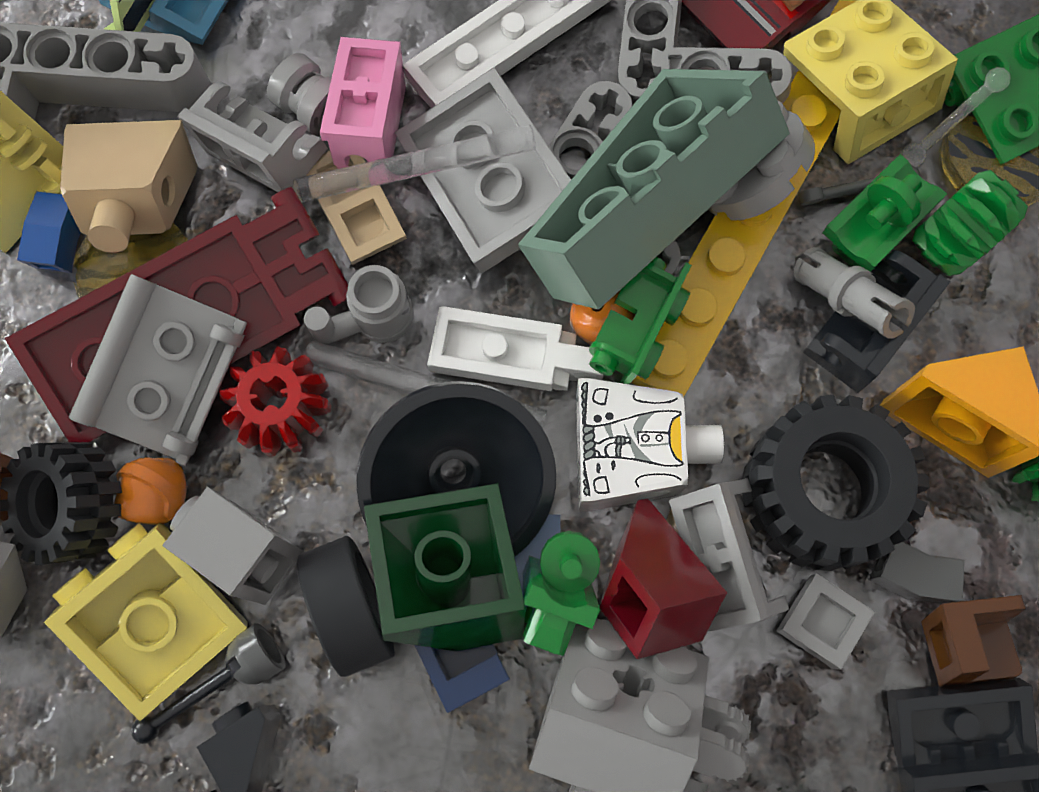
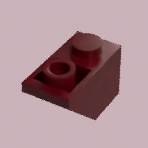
M648 498L638 500L618 545L599 606L635 658L641 659L702 642L727 595V591Z

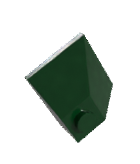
M498 484L364 506L384 641L460 651L522 639L526 607L524 605Z

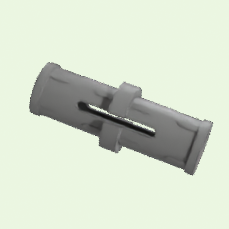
M813 247L804 252L807 258L818 264L817 268L801 258L797 260L794 268L795 280L826 297L829 305L833 307L832 309L844 317L855 315L879 330V333L888 339L895 338L903 333L900 327L890 322L891 317L907 327L911 324L915 314L914 303L877 284L875 277L861 266L848 267L829 256L819 247Z

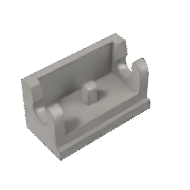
M221 81L209 86L189 110L184 108L177 116L206 153L276 192L291 186L295 190L328 149L320 137L314 134L310 136L305 133L307 125L297 120L287 124L250 105L246 99L239 95L226 105L223 113L218 115L217 106L223 98L227 97L231 89L229 85Z
M748 478L719 483L669 500L679 536L727 591V595L708 632L760 622L789 610L785 596L769 601L766 598L735 495L752 491Z

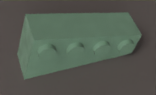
M663 69L518 244L554 299L599 310L790 134L766 71Z

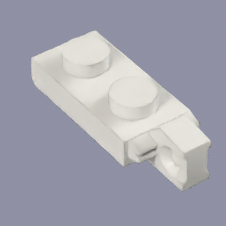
M444 306L439 307L427 363L430 372L552 391V389L567 391L569 380L578 382V378L603 379V374L595 371L589 365L592 355L589 353L590 347L575 345L577 334L562 331V325Z

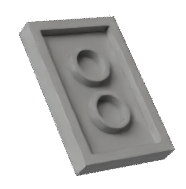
M495 68L481 75L395 132L458 239L481 274L520 250L519 242L571 181Z

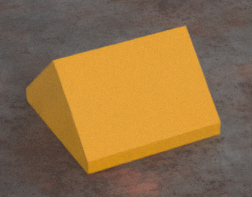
M1024 346L928 364L883 399L880 406L890 411L889 417L899 423L902 421L908 429L987 478L1039 456V392Z

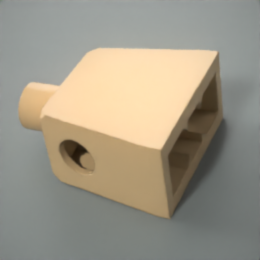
M182 120L66 124L60 188L80 232L88 235V240L97 249L104 252L117 253L126 249L130 234L163 233L171 228L198 166Z

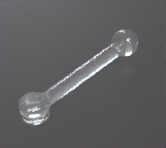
M1002 67L990 70L985 77L984 85L919 144L911 143L905 146L901 155L916 168L922 166L926 161L927 151L990 94L1001 92L1008 87L1011 81L1009 71Z

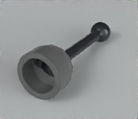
M258 623L237 635L228 646L225 657L226 668L153 717L146 716L141 721L135 720L131 727L133 739L141 744L152 742L158 736L159 728L233 678L245 685H257L285 668V660L276 641Z

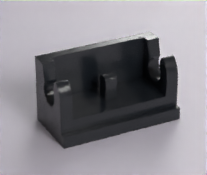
M892 250L885 261L882 260L871 271V275L875 277L877 284L914 303L915 314L908 327L893 317L890 319V322L900 327L903 333L895 338L888 339L880 334L879 330L855 315L844 317L835 311L803 351L804 354L857 393L878 377L951 282L941 274L939 276L935 275L910 256L897 250Z

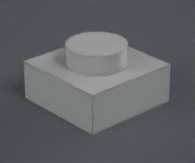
M816 573L811 575L778 627L777 632L832 669L841 670L875 611Z

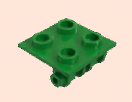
M1039 14L954 54L958 61L944 103L947 106L956 105L958 107L969 105L1000 165L1039 146Z

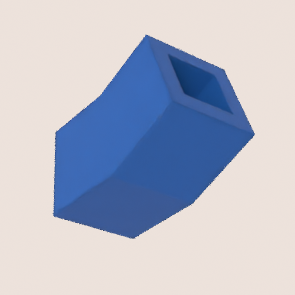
M36 191L24 221L18 261L37 269L72 273L77 242L81 232L62 194Z

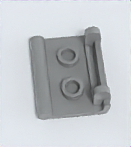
M131 274L69 418L80 424L96 427L175 458V462L186 466L199 443L198 437L237 347H240L245 336L243 332L247 322Z

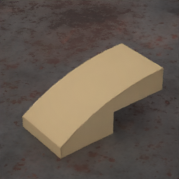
M328 151L320 157L308 172L306 178L351 264L354 265L407 239L380 184L376 183L368 171L364 158L358 155H349L347 172H342L334 165L331 152Z

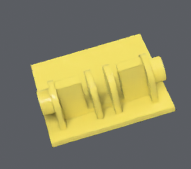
M0 91V250L7 253L22 236L24 221L36 191L62 194L60 183L63 146Z

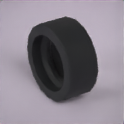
M344 536L300 554L297 560V571L304 601L321 646L338 675L347 677L395 656L394 643L383 640L376 587L354 540L349 536Z

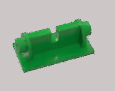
M655 257L620 290L614 303L635 315L630 320L612 309L610 310L595 341L592 342L589 348V353L592 355L589 362L591 368L608 376L613 375L616 370L624 374L620 382L623 384H630L637 375L645 380L649 377L664 349L663 344L655 341L663 323L666 322L673 326L691 292L681 286L692 265L686 262L677 275L673 276L665 271V262Z

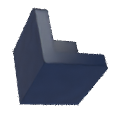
M494 644L460 651L414 645L447 713L511 680Z

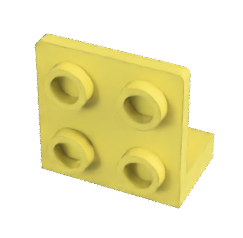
M857 0L787 40L784 43L783 51L784 56L841 110L833 150L847 164L859 159L941 110L958 61L957 57L891 0Z

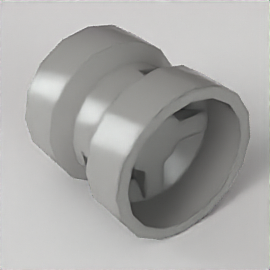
M295 53L284 59L274 70L268 82L267 98L281 111L296 114L297 121L307 125L306 131L311 135L314 134L320 137V129L332 77L322 76L321 69L317 63L305 54Z

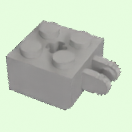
M596 619L593 629L576 623L556 674L529 770L591 792H683L693 771L709 777L717 776L718 780L725 779L728 782V780L733 779L737 781V778H743V774L748 772L749 753H747V747H743L742 743L745 744V740L749 739L751 721L749 720V715L744 713V709L740 710L736 705L731 707L727 702L705 695L709 656L688 650L686 647H680L636 659L608 620Z

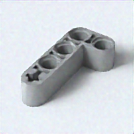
M0 22V91L34 121L39 102L181 112L184 108L189 110L206 89L211 86V82L193 48L181 36L164 33Z

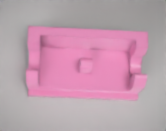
M340 38L320 136L322 141H328L333 163L342 172H347L349 155H358L368 161L367 169L372 178L389 180L397 139L395 132L399 128L406 89L401 45L398 41Z

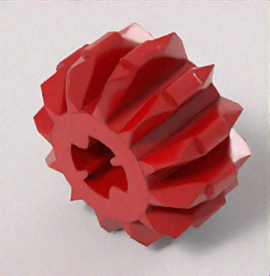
M277 346L270 361L267 362L259 351L251 350L250 362L253 367L247 372L240 367H230V375L238 383V386L219 391L220 399L226 405L232 407L222 416L223 423L230 430H239L237 441L247 449L260 443L261 451L267 456L273 457L280 450L284 440L291 451L294 453L301 452L302 441L299 434L306 430L311 436H321L323 429L312 417L331 412V403L327 398L320 396L328 388V381L322 373H312L314 364L306 355H300L291 360V355L287 349ZM273 395L280 399L286 398L284 405L279 409L273 405H266Z

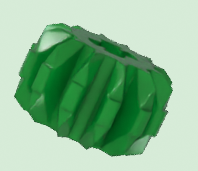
M992 170L979 172L915 230L912 241L921 250V255L933 267H938L947 276L958 275L987 254L1010 231L1018 226L1019 222L1025 218L1028 205L1017 195L1019 191L1006 179L1002 180Z

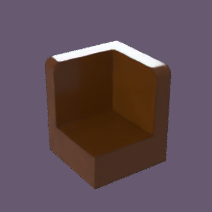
M1022 595L943 603L921 621L939 687L1014 679L1022 674V667L1007 623L1026 610Z

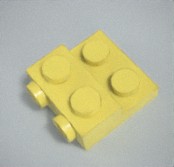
M138 523L107 549L115 560L96 576H93L84 568L52 595L60 606L44 622L139 721L230 644L237 635L245 631L248 626L246 619L207 578L162 546L171 535V532L161 523L154 526L148 532Z

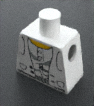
M578 378L576 423L579 511H593L637 503L641 499L648 498L653 500L680 494L688 485V464L722 463L724 437L721 425H686L683 394L676 391L591 378Z

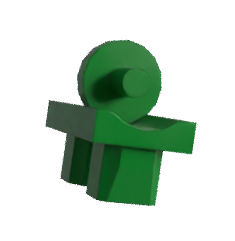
M900 154L826 226L822 234L833 242L831 245L832 250L851 267L861 266L871 272L945 198L947 193L939 186L930 184L922 179L913 170L909 161Z
M565 531L555 534L545 543L541 550L540 559L529 555L522 573L524 605H526L524 622L527 623L523 634L524 642L564 656L576 623L593 629L600 611L592 585L599 574V553L591 539L582 533Z

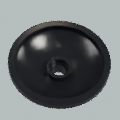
M465 381L430 385L410 393L392 405L379 418L368 434L361 449L356 473L358 504L365 524V505L498 484L514 557L522 552L541 530L551 510L556 489V464L553 450L547 435L536 418L520 402L503 391L491 386ZM450 459H457L463 462L461 472L453 477L443 475L441 473L442 465Z

